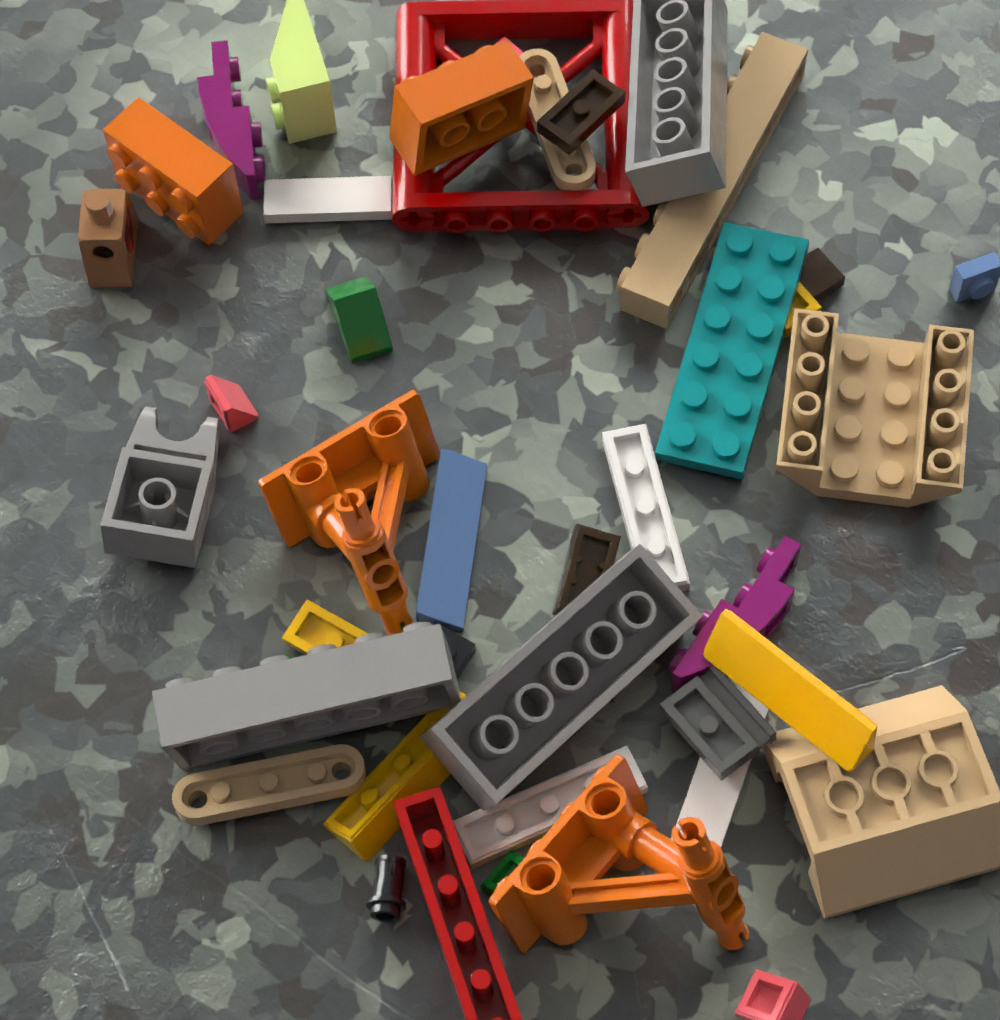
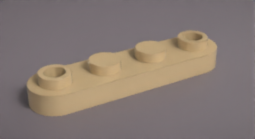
M527 50L520 55V58L532 75H540L534 77L528 112L553 181L561 190H587L594 183L596 163L587 139L568 155L537 132V121L569 92L558 61L547 50ZM576 173V174H579V175H578V176H570L569 174Z
M345 744L333 745L187 775L175 785L172 793V802L177 815L182 821L189 825L201 826L352 795L364 784L366 768L364 759L357 749ZM339 770L351 772L345 779L334 777L335 773ZM196 799H207L203 807H191Z

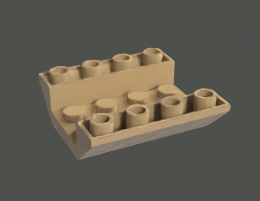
M794 308L776 470L816 496L907 508L962 493L974 330L929 324L924 343L837 332L838 313Z
M942 685L858 708L860 712L876 723L878 728L874 750L851 772L842 768L792 727L776 731V740L763 746L775 783L780 781L784 783L809 852L811 864L808 876L824 919L1000 869V790L968 711Z

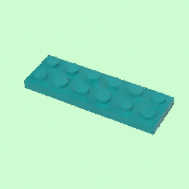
M727 222L723 223L655 450L656 460L736 479H744L786 325L808 253L809 239Z

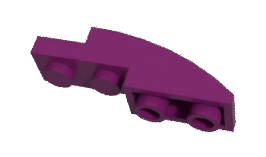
M228 40L211 42L213 75L197 77L199 97L208 134L214 150L233 163L238 187L251 200L260 199L259 182L266 181L263 156H256V148L263 147L261 123L252 121L250 106H243L242 92L234 88V82H241L239 57H231Z
M784 536L776 550L769 547L765 551L756 568L760 575L753 585L748 583L743 585L733 605L721 599L713 612L705 610L702 613L703 616L697 621L692 633L697 637L689 649L682 646L677 651L668 668V671L672 673L671 692L675 693L696 676L701 677L713 665L705 659L703 653L720 614L725 609L731 610L765 638L772 634L791 608L794 589L785 585V582L797 565L801 544Z

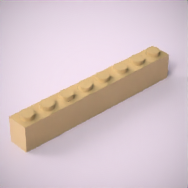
M765 32L761 33L754 47L747 46L740 62L741 71L737 77L732 75L727 82L726 188L659 204L653 218V225H655L650 235L644 233L641 236L635 250V258L637 259L632 268L626 266L618 279L616 291L621 292V311L668 329L721 231L723 223L728 218L805 74L808 55L807 48Z

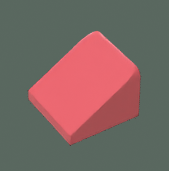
M213 375L205 377L206 381L204 382L209 400L228 431L234 432L258 419L257 411L238 384Z
M756 969L734 1014L743 1020H802L811 999L798 982Z

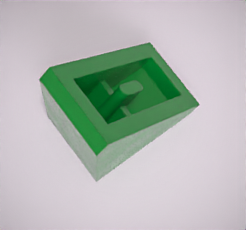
M366 276L325 289L351 363L393 351L377 289Z

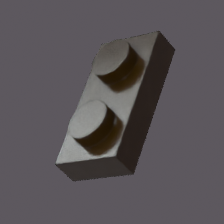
M593 69L537 121V132L570 155L625 103L626 92Z

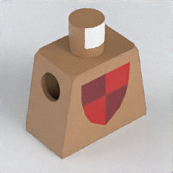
M96 188L86 189L82 193L78 244L90 288L133 287L138 216L127 190ZM102 246L110 248L114 254L111 257L105 258Z

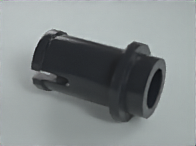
M380 855L375 858L373 895L367 900V908L371 910L370 916L374 920L396 922L400 919V914L406 910V902L402 900L407 862L400 856L395 855L390 875V855Z

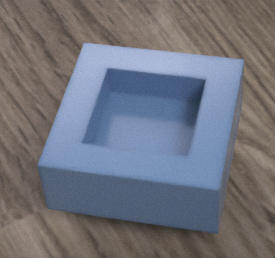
M996 252L955 266L949 291L956 303L969 298H983L996 289L1000 277V259Z

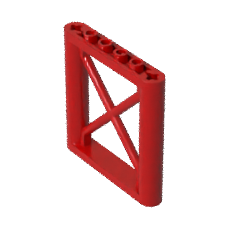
M633 0L416 1L400 6L396 12L395 85L400 84L410 76H420L436 69L437 58L443 63L463 58L445 44V40L503 39L504 37L507 39L593 38L592 42L560 67L565 83H569L602 55V76L624 90L626 95L625 103L604 122L605 169L596 163L594 183L597 185V190L444 192V187L500 140L453 159L436 172L435 168H432L416 176L413 175L394 146L392 222L394 225L406 231L462 233L471 230L505 232L508 230L532 229L539 232L551 229L590 231L595 228H632L644 224L650 216L649 206L642 207L625 172ZM527 112L525 128L537 137L529 112Z

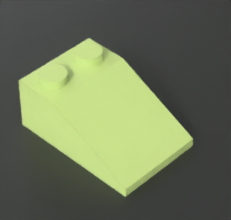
M286 0L270 57L273 77L266 79V85L272 103L270 106L276 129L284 128L288 142L291 144L337 132L330 80L305 1Z

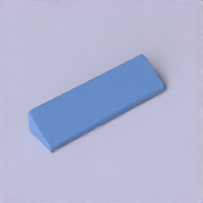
M441 449L417 599L416 620L417 622H430L432 625L436 622L449 630L464 631L487 464L447 449Z

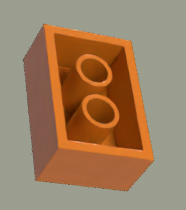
M508 40L493 46H483L471 55L456 61L444 62L437 69L420 76H410L394 86L389 139L413 175L416 176L522 131L525 128L534 76Z
M136 98L103 129L108 147L106 153L113 163L115 170L114 179L122 189L127 190L129 194L135 192L145 199L146 204L157 215L163 216L165 214L170 217L189 238L196 236L210 246L244 213L233 163L141 98Z

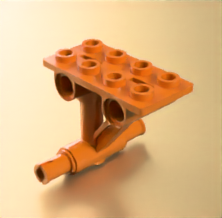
M411 390L263 477L258 482L279 533L288 547H292L310 536L319 546L325 548L338 546L353 566L369 607L380 614L388 636L403 632L400 626L401 622H403L404 627L414 623L405 604L408 597V589L401 574L400 565L393 553L403 502L413 501L427 492L430 480L425 466L440 457V451L422 399L415 390ZM375 497L372 513L370 514L366 502Z
M616 754L606 766L601 767L594 774L587 788L574 802L564 808L558 821L542 839L537 840L530 847L527 856L516 869L498 883L494 894L489 899L490 906L514 947L522 953H526L541 935L558 945H569L578 941L587 930L588 919L586 914L689 904H695L703 923L709 929L715 930L719 944L724 949L738 950L742 948L744 944L739 935L741 934L742 939L748 942L750 933L743 921L745 905L738 890L739 880L731 873L721 847L716 842L709 840L704 823L698 818L686 817L678 821L683 835L675 826L672 829L673 840L660 833L657 825L644 817L648 810L647 804L627 760L619 754ZM645 864L659 873L601 879L611 866L621 871H632Z

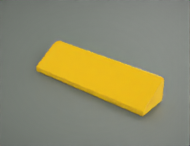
M725 609L720 614L703 653L705 659L842 768L849 772L853 771L874 750L877 724L731 610Z
M460 692L461 699L465 697L466 694ZM451 708L427 713L366 777L362 787L354 794L349 795L324 821L323 825L364 861H369L400 828L393 801L440 786L451 774L419 738L420 735Z

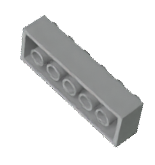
M633 0L625 172L642 207L726 188L728 8L724 0Z
M639 544L620 558L420 735L419 738L482 810H486L499 803L703 615L643 546Z
M430 622L410 624L403 628V632L384 636L382 633L366 634L358 637L355 640V644L338 648L333 644L319 645L309 649L308 655L291 659L284 655L268 657L260 662V666L244 670L240 667L221 668L213 672V677L194 681L192 678L174 679L167 682L165 688L152 691L161 748L183 771L452 708L461 700L452 654L441 624L432 625Z

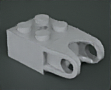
M145 407L138 418L126 447H122L100 525L104 551L108 554L196 568L215 493L219 451V418L207 417L193 437L183 441H172L166 439L158 432V408Z

